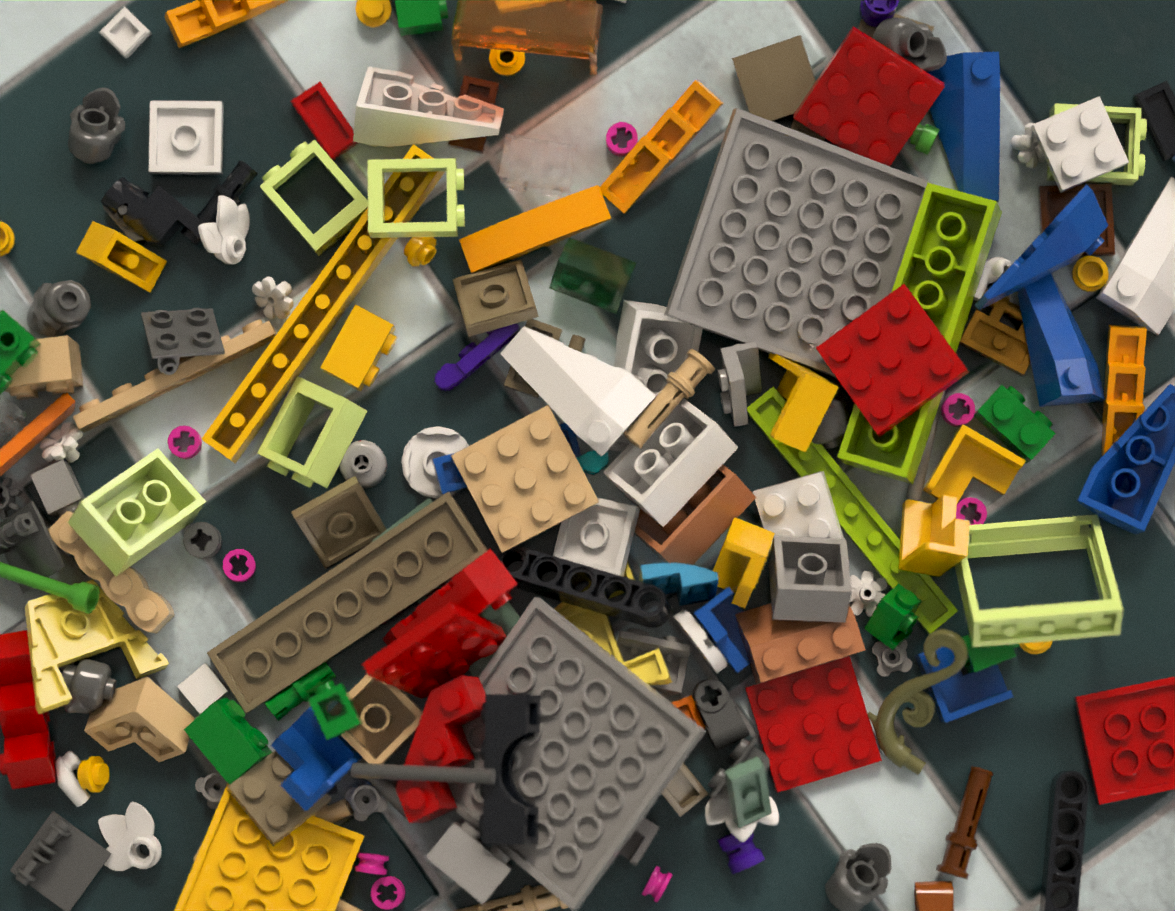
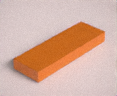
M63 393L0 449V477L74 412L76 401L68 393Z

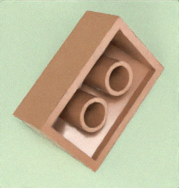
M722 464L664 527L640 509L634 534L665 563L694 565L731 525L733 518H738L756 499V496L735 473Z
M771 603L735 614L756 684L865 651L858 624L850 605L846 623L773 619Z

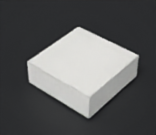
M125 7L99 31L126 59L151 35V32Z
M204 663L177 686L199 714L214 701L221 699L229 692L207 663Z

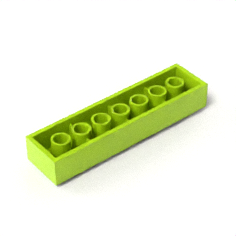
M927 183L892 292L905 283L956 353L1002 210L997 201ZM943 392L881 437L877 435L857 405L854 404L837 457L846 465L913 485Z

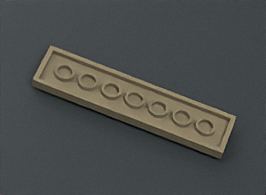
M447 492L208 651L207 654L247 714L450 580L463 568L488 551V549L452 494Z

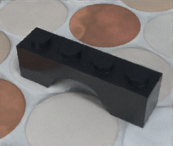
M485 694V702L481 709L482 722L485 724V737L481 743L480 754L484 761V769H495L496 781L494 784L480 783V795L483 798V814L479 819V832L482 835V844H538L539 807L525 800L516 789L512 777V763L521 744L531 736L540 733L541 695Z

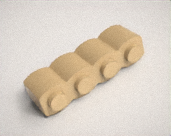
M66 511L48 529L54 543L63 551L74 555L79 568L89 577L100 581L104 593L113 602L125 606L128 616L135 625L147 632L157 634L175 616L170 603L159 593L149 590L145 578L132 567H129L116 577L68 524L73 512Z

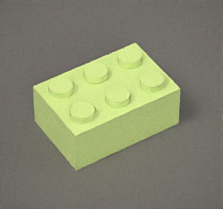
M157 448L82 500L68 521V524L117 577L192 523L206 501Z

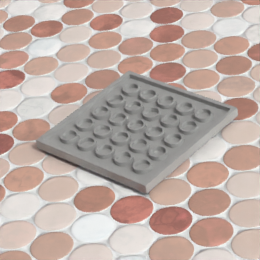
M733 109L664 315L742 344L756 342L758 350L769 354H777L802 366L837 378L816 350V347L892 292L927 183L931 182L741 109Z
M534 597L479 678L486 694L541 695L540 733L531 736L521 744L512 763V777L516 789L525 800L539 807L538 844L495 845L570 909L578 910L706 731L545 601ZM480 716L462 725L475 760L459 768L484 769L480 747L485 737V724ZM447 782L457 805L455 811L479 831V819L483 814V798L480 795V783Z

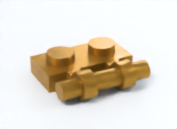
M1006 296L989 305L992 308L989 316L975 310L959 344L1023 376L1031 361L1020 306L1010 301L1011 297ZM1002 314L1021 323L1018 331L999 322Z

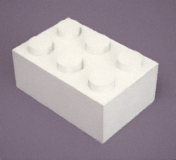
M683 398L666 420L643 444L641 449L630 443L603 473L628 499L664 527L738 447L716 422Z

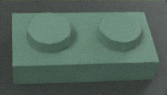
M758 756L725 771L732 818L739 828L772 814L765 766Z

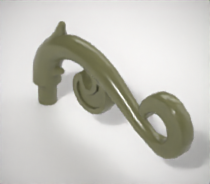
M941 629L934 631L926 638L923 647L926 660L933 667L938 666L940 663L936 651L941 647L949 648L954 652V662L944 669L904 682L884 699L877 716L871 712L867 715L875 729L879 746L886 757L899 768L904 766L919 775L926 763L911 754L912 749L905 745L903 735H900L898 738L894 728L895 715L902 704L910 702L914 704L915 708L911 709L906 706L902 711L906 723L913 727H924L931 721L935 713V703L932 697L923 690L958 673L968 659V648L965 641L959 634L951 630Z

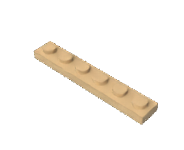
M261 319L251 322L242 328L243 334L230 339L229 335L221 337L225 354L180 357L179 367L172 375H166L157 368L144 376L146 381L134 387L131 383H127L114 389L111 392L113 397L101 403L99 399H94L79 407L80 413L73 416L78 429L85 433L270 343L277 334L270 321L263 323Z

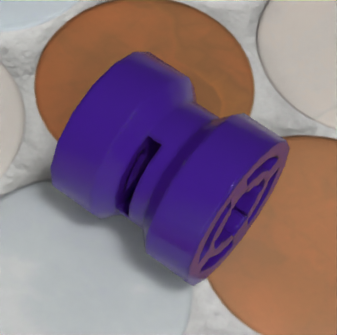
M862 0L859 14L867 25L877 27L886 18H893L899 0Z
M732 833L717 840L721 851L726 852L728 855V866L732 874L743 871L765 860L761 849L756 848L753 842L754 833L745 842H740Z

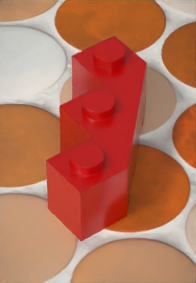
M489 549L452 577L448 584L437 590L415 608L416 610L410 616L391 628L382 640L387 646L450 602L478 616L489 607L497 611L512 599L509 592L518 583L493 551Z
M27 630L0 634V726L4 735V753L0 754L1 775L8 776L12 789L55 783L56 754L54 741L50 742L48 721H51L50 713L47 711L39 714L36 709Z
M460 676L430 691L404 765L460 767L475 760L462 725L481 716L486 693L479 677ZM398 780L395 790L409 823H428L457 809L447 782Z

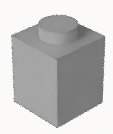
M64 459L30 475L47 513L51 516L59 515L61 517L66 511L74 513L79 503L85 499L69 462Z

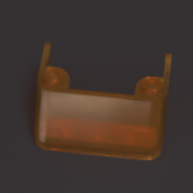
M458 0L451 38L455 60L462 61L464 46L590 59V74L597 75L603 24V6L596 3V0Z

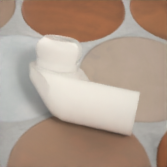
M993 257L986 260L974 300L979 301L984 295L987 285L997 281L1012 265L1008 259Z
M68 751L63 757L59 756L55 762L57 782L61 790L74 805L79 807L91 795L86 789L81 788L74 774V770L78 769L81 760L73 751Z

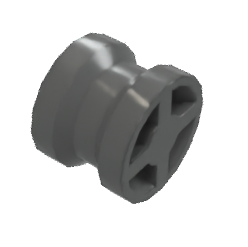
M196 522L186 529L183 535V544L190 555L199 559H209L220 551L222 536L213 525L206 522Z

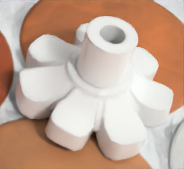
M1028 123L1025 126V135H1014L1012 137L1011 147L1015 150H1021L1018 155L1019 161L1026 163V167L1034 169L1038 162L1044 163L1046 159L1031 128L1035 123Z
M266 277L262 282L258 281L253 285L252 292L257 295L254 299L259 307L265 306L263 314L267 318L272 320L277 316L279 319H286L291 314L289 310L293 308V300L287 297L292 292V287L289 283L283 281L276 286L272 277Z
M72 422L64 423L61 430L58 428L50 434L51 439L45 438L41 442L42 457L47 462H51L53 459L60 461L64 458L69 463L76 461L80 456L76 449L78 446L77 440L83 436L82 431L76 428Z
M863 571L861 579L855 575L850 576L852 589L850 602H853L851 609L856 616L860 615L864 609L866 615L871 617L877 607L876 605L885 596L881 591L886 589V581L883 578L874 581V574L871 571ZM864 591L869 592L868 597L864 595Z

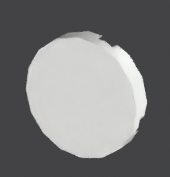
M440 426L425 428L413 436L404 448L401 461L404 477L411 488L425 497L434 499L441 497L432 459L456 453L468 447V443L453 429ZM463 489L452 491L450 493L453 496Z
M683 609L673 616L681 630L716 674L727 667L726 664L728 663L717 647L715 648L706 632L689 611L687 612V610Z

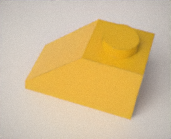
M92 221L76 251L77 254L147 292L152 291L167 263L163 258L123 234Z

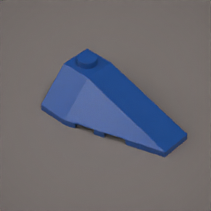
M963 52L948 55L943 67L927 72L942 81L945 86L929 109L936 128L940 129L938 133L939 140L941 139L958 191L999 202V52Z
M1088 185L1072 199L1043 233L1031 243L974 306L981 310L1075 262L1084 251L1089 256L1092 255L1105 241L1100 234L1108 227V223L1092 189Z
M1052 273L1018 290L1017 295L1039 407L1104 401L1098 364Z
M1169 384L1091 468L1077 499L1078 503L1094 514H1098V517L1135 535L1145 531L1175 464V386Z

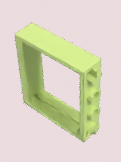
M1098 514L969 525L968 556L955 565L972 647L1120 635L1123 608ZM1087 549L1100 600L979 610L968 558Z

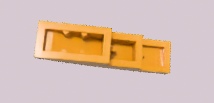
M196 0L166 11L164 17L178 47L181 48L249 20L289 0Z
M694 80L677 102L638 141L600 186L602 195L625 214L677 158L724 103L700 81Z
M596 185L501 221L461 238L459 242L471 273H475L505 260L516 259L543 246L556 244L610 220L611 216L600 187Z
M1109 325L1104 383L1105 400L1103 401L1102 456L1145 409L1143 393L1146 371L1144 356L1147 329L1144 326Z

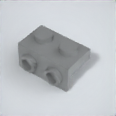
M756 342L721 348L723 369L718 370V378L722 390L720 399L724 414L731 413L734 427L749 424L746 395L762 391L759 353Z
M630 628L627 632L620 631L617 643L624 662L659 649L663 655L672 683L650 685V687L657 692L681 696L691 646L684 644V640L678 637L664 636L663 639L650 637L648 632L641 629Z

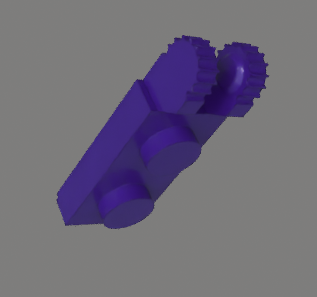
M516 323L486 332L488 337L478 345L475 341L471 342L458 354L461 358L460 361L456 364L446 363L441 367L440 371L435 373L434 382L436 386L445 392L454 390L455 386H459L506 346L521 330L519 325Z

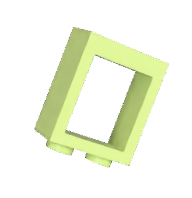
M1055 103L1050 109V117L1077 105ZM1104 106L1111 123H1126L1125 154L1129 163L1124 166V172H1108L1085 183H1112V185L1133 186L1138 181L1139 176L1144 175L1145 155L1140 154V140L1144 141L1146 138L1147 120L1141 119L1142 108ZM1047 164V181H1055Z
M314 139L310 144L303 142L290 153L292 159L283 167L276 165L263 176L264 183L260 185V188L315 253L320 256L355 226L368 208V200ZM316 156L352 197L353 201L316 233L312 234L275 190Z
M456 158L367 160L368 233L370 238L458 237V227H465L464 205H458L457 190H464V168H457ZM447 171V222L385 223L384 172Z
M297 376L257 454L270 460L267 465L268 468L284 476H287L289 471L294 472L291 479L306 487L311 488L313 483L328 488L367 410L347 398ZM316 403L331 410L332 413L306 463L302 465L287 458Z

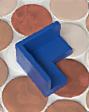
M728 587L692 616L737 674L750 663L735 618V614L741 613L743 610L740 606L732 604L733 597L731 595L733 591Z
M946 647L939 648L936 652L940 663L936 667L928 663L924 652L914 656L921 674L925 675L950 666L955 659L954 652ZM997 664L966 675H962L960 670L952 677L927 688L935 703V709L941 723H947L1013 697L1011 690H1007Z
M311 706L271 744L295 770L280 786L306 812L341 781L351 770L353 763H358L363 758L341 735L327 740Z

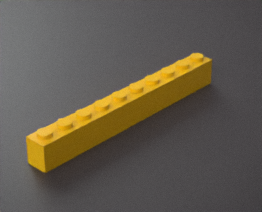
M413 144L403 159L434 158ZM445 171L393 172L385 183V223H409ZM368 208L201 438V440L236 464L293 385L296 377L303 371L397 240V238H370L368 233Z

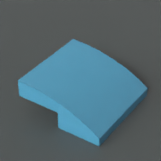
M681 563L640 565L639 573L640 582L660 588L664 595L676 592L679 606L712 600L716 596L719 581L717 572Z

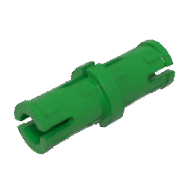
M324 662L266 701L265 705L275 718L280 721L281 718L303 701L307 703L308 699L311 698L310 696L314 694V688L329 682L336 675Z

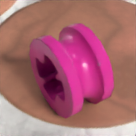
M615 123L607 131V148L618 157H625L638 143L637 131L629 123ZM618 131H625V136L630 134L632 137L631 140L627 141L626 148H619V143L614 145L611 140L617 138Z
M955 393L949 396L941 407L943 420L953 427H960L962 424L966 425L972 420L975 413L973 400L963 393ZM957 400L964 403L962 408L967 407L968 413L960 416L959 420L952 417L954 412L949 413V406H954Z
M178 426L169 434L168 447L177 457L190 459L201 450V436L190 426ZM183 433H190L188 437L190 439L194 438V445L188 446L187 452H180L182 448L180 446L176 447V439H182Z
M968 497L957 503L956 519L965 520V516L960 513L962 506L967 509L969 507L968 504L976 506L975 513L979 514V519L977 522L973 519L971 521L972 524L969 525L983 524L985 522L987 510L982 501L977 498Z
M235 549L225 556L223 570L230 580L244 582L253 576L256 570V563L248 551ZM240 556H244L248 559L245 563L249 568L248 572L242 575L239 571V576L232 574L233 566L230 561L234 557L240 560Z
M358 852L356 857L359 858L360 862L355 866L354 871L387 875L384 863L389 861V856Z
M656 865L641 894L643 896L652 895L654 897L653 901L658 903L672 877V873L663 874L660 871V867Z
M386 876L379 878L371 888L372 901L381 909L389 910L396 908L405 898V887L396 877ZM382 884L386 887L391 884L395 885L397 891L393 892L397 894L395 901L388 899L383 902L379 898V895L383 893L378 892Z

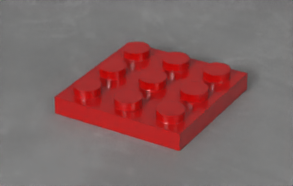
M853 26L794 113L793 119L840 148L890 166L945 86L939 79Z
M905 283L816 347V350L879 437L969 373L968 369Z
M450 602L362 664L368 676L422 699L428 697L431 690L443 685L451 678L466 673L469 666L480 658L495 653L498 646L504 642L507 636L501 626Z
M850 656L745 688L764 753L770 761L769 769L777 793L882 761Z
M1175 676L1074 697L1097 805L1175 789Z

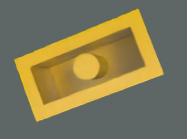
M355 304L320 368L323 372L360 392L365 385L371 387L380 371V368L376 366L382 353L388 356L397 340V336L393 335L396 330L394 325Z

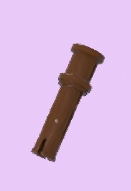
M975 766L970 768L971 771L953 832H949L945 837L947 847L942 864H938L936 868L939 872L968 880L969 876L966 870L972 850H976L978 846L976 844L977 840L974 839L994 774V772Z

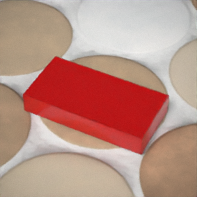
M320 81L291 100L298 114L322 149L332 160H335L358 144V142H353V128Z

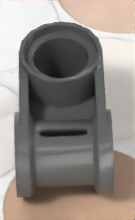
M705 679L695 685L692 697L706 727L707 735L716 751L749 736V731L740 712L734 706L727 689L721 682ZM706 686L713 690L717 689L719 692L714 697L716 702L714 705L707 701L702 702L701 696L705 694L704 687Z

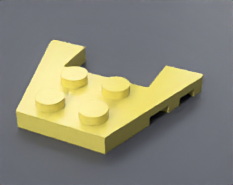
M627 561L624 577L635 580L629 561ZM589 582V585L580 592L588 590L591 586V582ZM616 591L610 595L609 599L625 592ZM565 602L560 603L554 608L649 686L672 683L663 655L659 649L624 662L608 615Z
M94 580L87 581V583L98 586ZM100 587L98 603L90 614L73 609L72 604H69L67 599L53 594L30 600L24 607L36 709L39 714L69 704L72 699L58 669L59 667L116 647L122 648L136 679L164 670L169 664L162 653L158 655L147 643L148 638L140 630L136 631L123 617L124 612Z

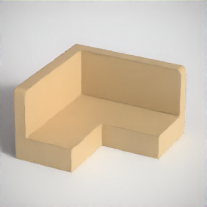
M145 677L115 689L111 701L104 700L100 708L90 713L84 731L107 751H112L135 742L155 760L162 762L185 753L190 737L184 729L195 718L151 679Z

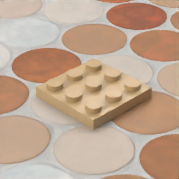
M549 405L451 455L501 553L599 503Z

